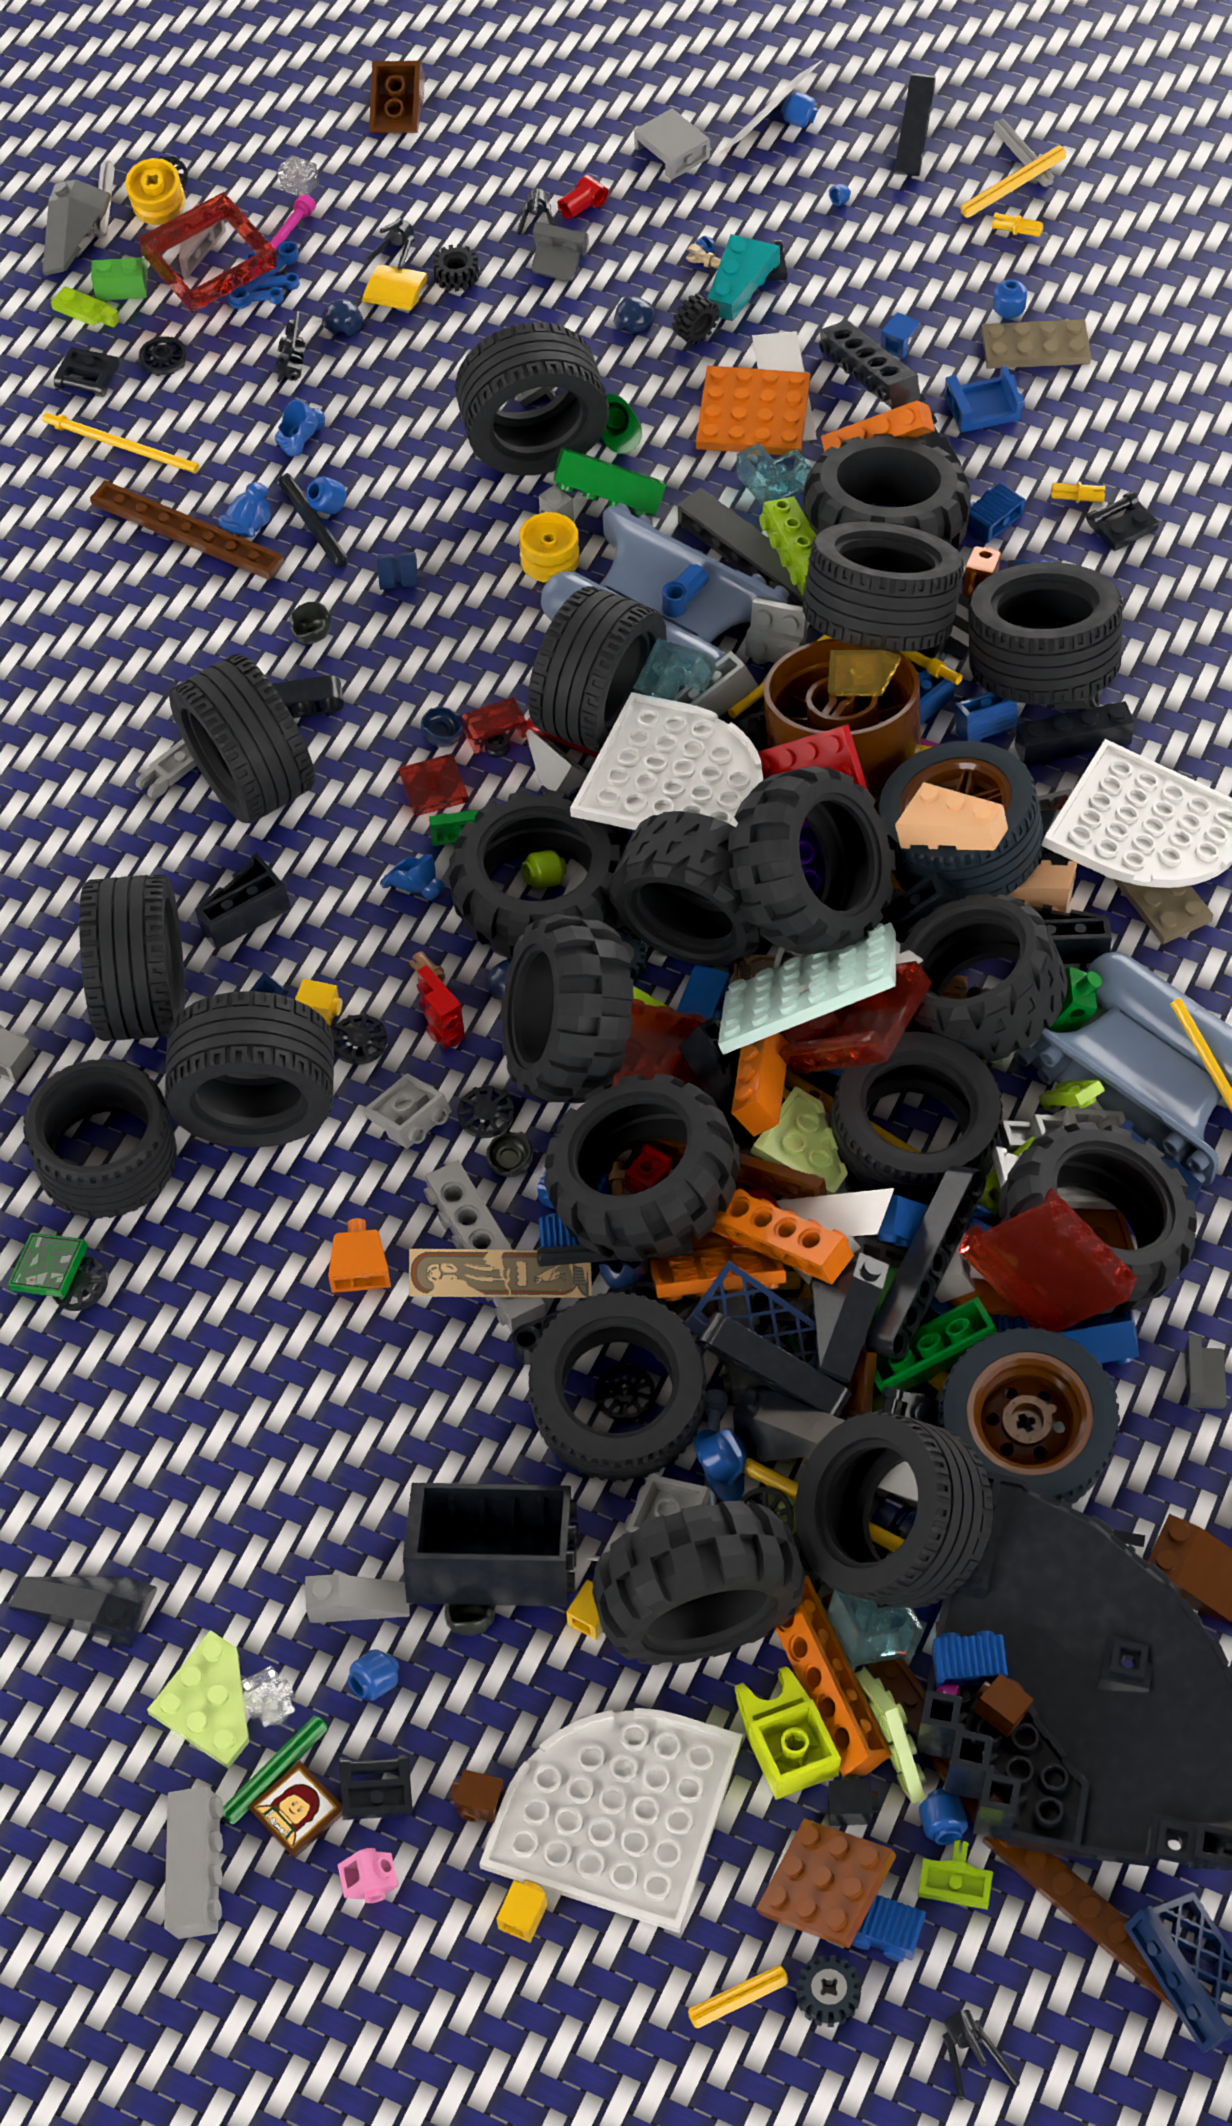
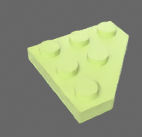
M795 1086L781 1106L779 1125L763 1132L753 1145L750 1153L765 1161L788 1166L791 1169L824 1178L827 1195L836 1194L848 1175L845 1164L841 1163L838 1156V1147L833 1137L832 1129L828 1127L824 1114L826 1111L822 1101Z
M210 1630L147 1711L150 1716L229 1769L250 1742L240 1675L239 1655L235 1646Z
M867 1669L854 1673L892 1753L889 1758L897 1773L902 1772L896 1777L903 1792L912 1803L926 1799L922 1785L926 1784V1779L920 1765H915L912 1755L917 1754V1750L910 1734L906 1735L903 1725L907 1723V1718L901 1704H895L889 1690L885 1692L879 1678L874 1679Z

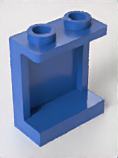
M1007 366L1001 367L1000 376L997 378L960 385L956 375L946 377L944 396L960 433L1021 420V411L1025 408L1024 396L1018 392L1015 376L1010 374Z

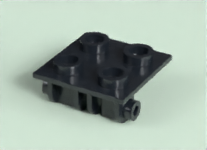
M298 310L294 319L288 320L285 330L286 337L282 336L279 341L277 351L281 352V355L278 356L275 370L279 371L277 379L279 383L282 376L288 377L291 381H296L302 374L306 344L302 337L296 336L300 314Z

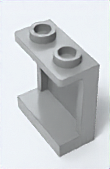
M673 108L634 129L635 148L639 151L646 147L665 163V175L671 180L710 158V139Z

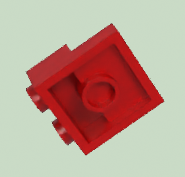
M425 965L417 970L418 984L416 986L421 997L419 1005L428 1022L426 1027L427 1033L434 1042L439 1041L445 1049L454 1047L465 1038L461 1003L428 965Z

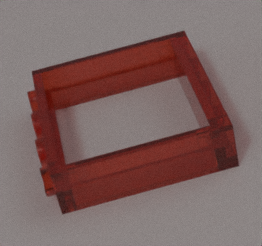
M225 192L216 195L139 237L142 256L192 313L206 307L218 298L228 295L236 288L248 284L251 280L271 271L277 266L275 248ZM226 219L257 255L190 290L160 254Z

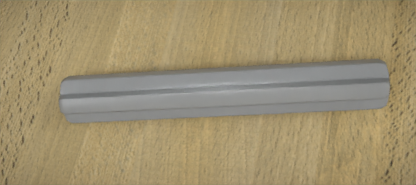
M1004 119L994 122L993 130L1024 165L1038 158ZM1049 170L1035 177L1043 187L1052 185L1054 182V175Z
M107 161V163L102 162L100 165L98 188L109 192L112 196L115 167L112 165V162ZM111 200L101 220L96 219L93 223V233L98 238L107 235Z

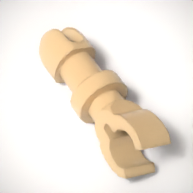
M691 244L687 248V251H692L686 257L689 262L704 263V266L707 268L714 267L718 269L721 259L715 257L714 253L709 252L707 254L697 244Z

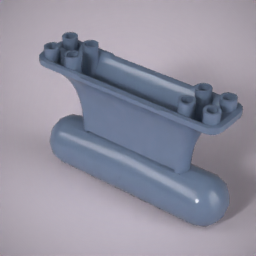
M618 503L616 507L609 506L603 512L604 536L607 542L616 548L613 564L602 582L597 584L576 572L562 571L547 580L542 589L540 600L544 614L551 621L563 603L574 592L587 586L598 587L657 610L664 619L667 635L665 657L659 679L679 690H683L726 655L723 650L710 643L729 628L741 623L751 622L752 602L756 597L787 604L786 600L789 598V593L782 586H776L774 589L767 586L765 579L759 574H753L750 577L738 570L735 571L655 529L649 517L640 515L637 518L631 515L626 505ZM690 564H698L703 567L709 575V582L686 605V611L682 616L676 618L666 616L662 611L663 586L667 582L675 581Z
M1121 952L1104 953L1093 960L1087 973L1090 971L1096 972L1102 980V985L1095 990L1097 1006L1106 1013L1086 1027L1072 1032L1057 1033L1045 1028L1038 1040L1023 1050L1021 1048L1014 1053V1059L1022 1067L1032 1064L1039 1069L1037 1075L1046 1084H1051L1053 1081L1060 1083L1063 1080H1100L1105 1091L1096 1096V1101L1103 1110L1122 1111L1125 1120L1128 1119L1134 1124L1131 1129L1145 1141L1149 1138L1157 1144L1155 1147L1165 1154L1164 1158L1168 1161L1171 1158L1175 1159L1198 1179L1202 1186H1209L1215 1179L1219 1157L1215 1150L1204 1142V1130L1208 1118L1222 1098V1095L1170 1003L1181 997L1231 1088L1232 1027L1132 957Z

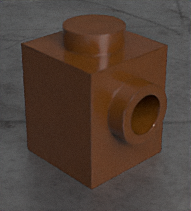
M1000 1673L993 1683L986 1680L978 1690L975 1697L979 1701L974 1712L1008 1738L1026 1716L1034 1699L1024 1692L1018 1682L1010 1678L1007 1679Z
M463 1769L460 1780H454L450 1793V1800L454 1802L455 1812L466 1821L479 1822V1820L494 1823L505 1793L504 1780Z

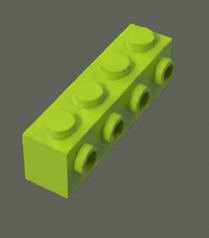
M794 496L764 502L763 512L759 517L760 526L768 534L772 548L777 550L782 566L786 567L790 573L792 584L797 586L801 595H804L812 543L817 535L809 526V521Z

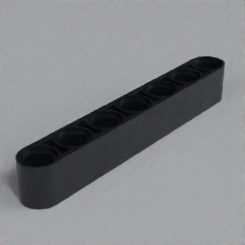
M950 1166L945 1172L867 1333L866 1348L868 1352H874L879 1356L902 1359L906 1355L984 1193L986 1175L983 1170Z

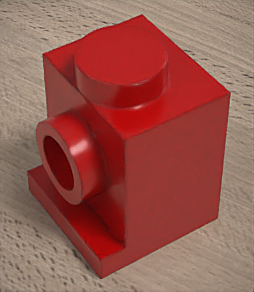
M646 1144L643 1147V1152L625 1172V1186L632 1194L655 1186L669 1175V1171L672 1169V1159Z

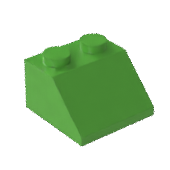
M147 258L93 260L91 280L96 299L107 301L147 298Z

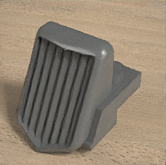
M535 222L533 236L536 251L532 263V271L549 278L572 281L580 258H584L589 245L588 233Z

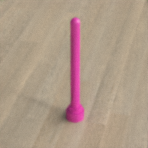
M301 194L294 202V212L248 270L247 277L253 280L258 276L277 251L278 246L284 242L300 219L312 214L316 208L313 198L309 195Z

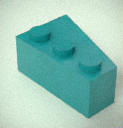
M730 234L707 297L718 306L720 310L719 318L733 321L750 301L752 294L759 285L762 286L768 274L780 264V246Z

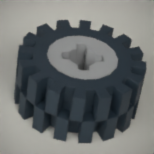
M824 1955L818 1956L815 1962L812 1959L808 1961L807 1967L802 1968L796 1988L798 2006L801 2011L804 2010L805 2017L809 2021L811 2018L815 2020L816 2025L821 2026L822 2022L828 2023L827 2027H834L836 2022L842 2025L846 2023V2018L849 2017L851 2019L855 2015V2010L859 2007L862 1990L860 1976L857 1977V1970L853 1965L851 1967L847 1965L848 1961L842 1958L841 1961L836 1960V1955H830V1959H824Z

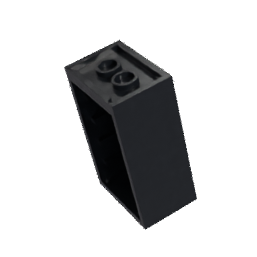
M412 1482L403 1551L406 1603L568 1606V1593H575V1572H570V1570H574L577 1564V1547L571 1546L578 1542V1522H572V1519L577 1520L578 1500L571 1499V1486Z

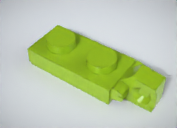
M66 286L51 301L53 310L92 326L101 322L114 328L120 321L118 319V311L108 303Z

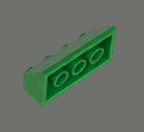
M561 447L553 476V481L558 483L557 488L572 492L573 488L584 491L583 497L595 501L602 497L609 500L608 505L615 507L618 503H622L634 508V514L639 516L646 515L647 517H649V514L656 516L666 488V484L662 480L565 447Z
M977 1296L920 1326L906 1355L902 1359L877 1355L875 1382L882 1395L884 1387L907 1392L908 1389L922 1382L932 1380L937 1374L953 1367L957 1363L958 1358L963 1356L968 1348H972L974 1343L982 1341L987 1335L992 1336L994 1332H998L979 1297Z

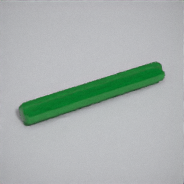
M313 1716L223 1806L224 1819L231 1824H235L249 1810L248 1806L280 1779L322 1737L328 1729L326 1723L320 1717Z

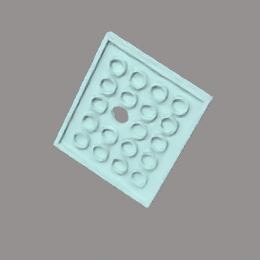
M879 923L874 930L866 931L868 935L860 939L855 945H849L840 950L811 954L801 959L800 957H794L784 962L783 966L774 970L766 968L758 972L756 977L747 981L739 979L732 982L728 986L729 990L725 992L718 1040L722 1054L724 1055L895 987L896 932L892 923L886 925Z

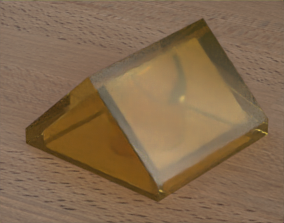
M830 650L829 695L882 696L902 660L901 656L885 650Z

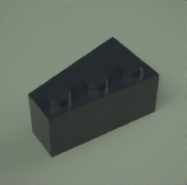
M1043 904L1042 908L1032 906L1042 916L1063 964L1092 963L1094 959L1110 952L1112 935L1108 916L1071 909L1070 913L1052 910L1053 906Z

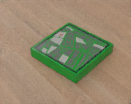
M31 1233L7 1286L11 1291L65 1298L88 1247L87 1242L79 1238Z

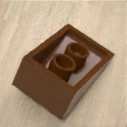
M372 61L369 133H418L425 85V71L420 61Z
M1169 1514L1147 1563L1149 1565L1153 1563L1171 1580V1586L1181 1599H1186L1194 1610L1232 1626V1549L1201 1527Z

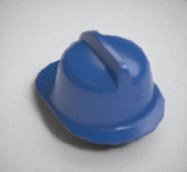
M729 1428L719 1432L711 1429L701 1430L696 1434L694 1448L711 1489L721 1501H738L742 1498L745 1484L742 1472L747 1460V1450L744 1443Z

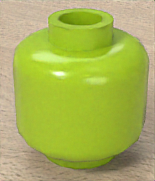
M545 850L528 854L525 862L522 863L521 871L525 883L530 884L535 890L560 885L563 875L567 872L565 860L562 857L560 858L557 852Z

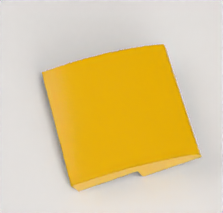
M379 264L370 277L362 302L411 311L419 301V291L427 283V273L404 268L398 270L397 267Z

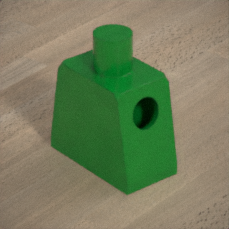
M1073 967L1066 968L1065 974L1068 980L1066 999L1062 1001L1060 1014L1052 1026L1046 1029L1057 1033L1076 1031L1096 1012L1095 990L1102 985V980L1096 972L1090 971L1087 973Z

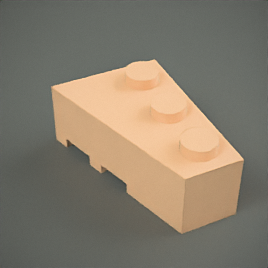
M923 782L895 824L900 847L910 849L911 845H928L929 849H938L939 845L956 846L957 850H995L1008 830L1003 805Z
M1042 860L1041 864L1036 867L1028 879L1007 896L1025 900V905L1042 908L1043 904L1053 906L1052 910L1067 913L1072 897L1077 862L1068 861V865L1064 866L1051 865V860Z

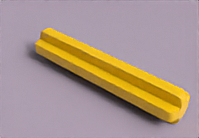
M777 1965L689 2008L688 2015L691 2023L695 2028H700L788 1984V1976L781 1965Z

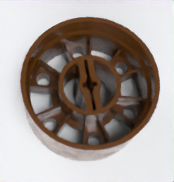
M832 638L815 641L792 650L781 657L768 672L764 682L767 749L849 724L868 792L873 798L880 796L885 782L903 762L916 753L921 752L919 676L914 665L902 653L861 648Z

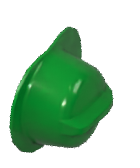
M613 393L606 394L609 403V418L601 438L613 452L627 454L635 450L640 444L642 438L641 424L631 407L621 396Z

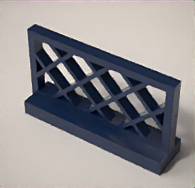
M729 1260L694 1310L684 1321L686 1327H689L700 1336L709 1321V1318L701 1313L708 1301L722 1299L724 1315L728 1316L725 1298L744 1295L747 1314L729 1318L733 1320L748 1318L750 1330L754 1332L752 1317L771 1314L774 1333L759 1336L763 1338L775 1337L776 1346L780 1347L779 1336L797 1333L800 1352L790 1354L795 1357L801 1356L802 1361L805 1363V1355L814 1354L806 1364L814 1367L817 1363L816 1349L804 1351L801 1333L816 1330V1322ZM730 1270L741 1277L743 1291L729 1294L724 1293L723 1280ZM746 1281L757 1289L747 1290ZM720 1286L721 1295L712 1296ZM762 1292L767 1295L770 1310L751 1313L748 1294ZM773 1300L783 1308L774 1309ZM789 1311L795 1316L797 1329L778 1332L775 1313ZM799 1319L810 1327L801 1328Z
M1195 1892L1154 1908L1149 1905L1140 1909L1124 1925L1125 1930L1201 2052L1204 2054L1213 2050L1219 2043L1232 2038V2023L1231 2028H1228L1218 2012L1220 2011L1232 2017V2006L1219 2000L1220 1990L1232 1995V1984L1221 1979L1222 1969L1232 1974V1950ZM1189 1906L1196 1917V1923L1181 1916L1182 1907ZM1159 1917L1172 1922L1171 1933L1166 1930ZM1180 1927L1194 1933L1193 1943L1179 1937ZM1202 1937L1212 1942L1216 1948L1215 1954L1201 1947ZM1178 1948L1192 1954L1191 1964L1187 1963ZM1200 1958L1214 1964L1213 1975L1199 1969ZM1199 1980L1212 1985L1211 1996L1207 1995Z

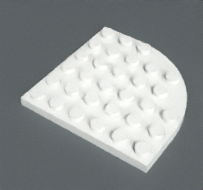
M631 692L570 807L571 817L636 830L640 822L652 815H659L670 811H683L711 816L737 827L738 822L734 816L741 802L763 781L761 760L756 748L745 733L732 722L727 724L718 719V714L687 703Z
M1105 739L1045 835L1041 846L1101 873L1110 879H1117L1141 886L1161 888L1195 885L1220 875L1232 865V798Z
M634 1708V1711H605L587 1716L567 1725L539 1745L540 1748L527 1762L524 1761L510 1782L479 1863L480 1869L523 1883L524 1881H531L545 1890L680 1933L736 1763L743 1735L678 1714L645 1708Z

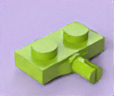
M961 1840L954 1841L952 1860L936 1861L923 1858L917 1897L988 1910L993 1871L975 1868L966 1863L968 1842L963 1841L961 1854H959Z

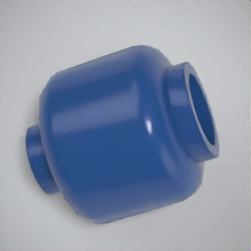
M794 91L792 95H787L780 113L784 114L783 119L785 122L799 128H804L808 122H814L818 109L814 108L816 102L813 97L799 91Z
M1004 280L997 284L993 296V309L995 313L1005 319L1020 316L1026 308V287L1016 280Z
M325 476L317 477L307 488L308 504L317 511L326 514H336L346 502V489L337 480Z
M377 1649L370 1650L354 1661L349 1668L348 1683L351 1690L361 1699L366 1698L371 1701L379 1699L397 1685L398 1662L389 1653L385 1654Z
M944 1789L934 1790L928 1794L927 1798L919 1806V1815L925 1836L939 1845L953 1844L955 1840H960L962 1834L968 1828L963 1801L958 1795L945 1793Z

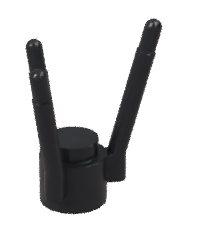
M534 188L529 191L517 234L522 233L528 213L541 215L543 212H546L549 224L555 226L551 204L547 202V194L544 190Z
M397 218L395 222L380 229V233L389 231V238L366 258L367 263L372 261L391 243L397 246L405 244L397 266L398 270H402L415 238L412 236L414 233L412 225L408 221Z
M970 2010L958 2011L945 2019L944 2025L948 2032L943 2034L942 2037L948 2048L958 2099L963 2100L965 2094L955 2047L956 2044H958L960 2049L971 2047L980 2065L984 2067L987 2065V2061L977 2043L980 2039L1012 2084L1016 2087L1020 2085L1019 2079L983 2031L979 2020L974 2021Z

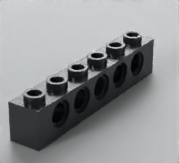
M845 320L819 330L821 338L819 340V348L821 353L826 355L834 364L841 367L846 374L852 376L857 383L862 384L870 393H873L891 409L921 399L918 375L851 322Z

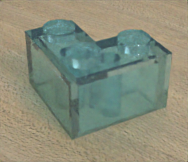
M760 443L737 453V477L762 506L764 502L792 497L804 491V485L807 475L811 470V465L797 449L776 459H773Z
M658 638L633 688L638 694L674 701L681 685L706 692L717 667L706 653Z
M834 1589L827 1617L852 1666L915 1655L923 1628L912 1607L888 1606L878 1608L875 1601L842 1594Z

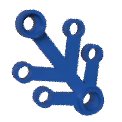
M292 241L282 242L278 246L279 256L259 273L255 279H251V282L246 286L243 285L245 280L244 269L239 266L231 268L229 274L233 287L227 295L228 304L233 308L243 309L255 301L269 300L271 304L282 303L284 300L283 290L273 286L285 285L287 289H297L300 286L299 275L293 272L281 276L273 275L285 264L291 265L297 261L299 257L297 244ZM250 252L246 255V264L249 269L260 256L259 253ZM273 287L267 291H256L259 288Z

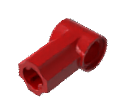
M585 175L578 181L575 190L557 201L558 209L561 211L562 216L569 220L591 205L600 207L607 200L608 188L590 175Z

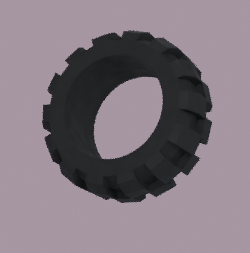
M874 434L873 438L861 439L858 436L843 441L839 448L830 447L820 455L806 478L803 513L816 535L830 526L847 522H882L927 532L943 539L957 549L966 536L969 522L970 485L959 463H953L951 455L938 446L931 448L926 446L925 441L908 436L906 439L892 438V434ZM870 503H891L905 507H879L870 505Z

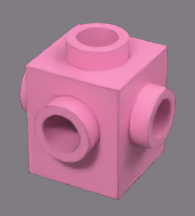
M366 1848L359 1850L338 1864L344 1898L365 1899L366 1903H376L386 1898L385 1894L398 1887L391 1853L376 1852L375 1848Z

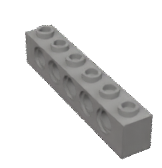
M459 1160L425 1175L427 1188L424 1189L425 1196L431 1206L436 1204L439 1209L438 1217L444 1229L450 1228L452 1231V1241L456 1249H477L478 1246L486 1245L488 1247L485 1249L512 1250ZM452 1198H458V1199H459L458 1201H455V1202H450V1201H449V1200L452 1199ZM465 1222H474L471 1225H463ZM485 1297L487 1301L493 1300L497 1307L494 1309L497 1319L502 1326L507 1324L512 1334L517 1327L546 1316L545 1303L541 1297Z

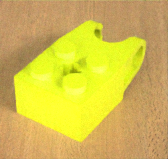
M786 1666L778 1669L781 1694L773 1700H762L756 1697L743 1682L735 1685L736 1700L748 1741L775 1800L839 1776L841 1757L813 1699L809 1698L793 1672Z

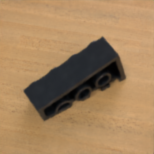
M712 1017L698 1025L678 1046V1049L706 1094L714 1099L717 1108L723 1112L734 1135V1139L742 1149L755 1141L756 1136L753 1137L731 1113L741 1048L724 1055L722 1054L718 1045L721 1024L715 1017Z

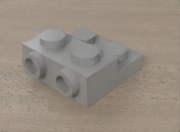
M756 597L752 602L751 626L747 630L745 656L751 657L752 661L756 664H766L768 661L776 663L787 653L806 645L808 621L804 615L803 608Z
M408 1073L363 1109L367 1119L384 1128L390 1139L406 1149L414 1143H421L425 1139L426 1133L435 1125L444 1124L452 1112L443 1093Z
M649 1474L645 1485H642L639 1489L633 1513H630L626 1519L625 1532L632 1533L641 1528V1524L661 1515L668 1516L680 1512L683 1508L701 1504L707 1506L712 1493L705 1486Z

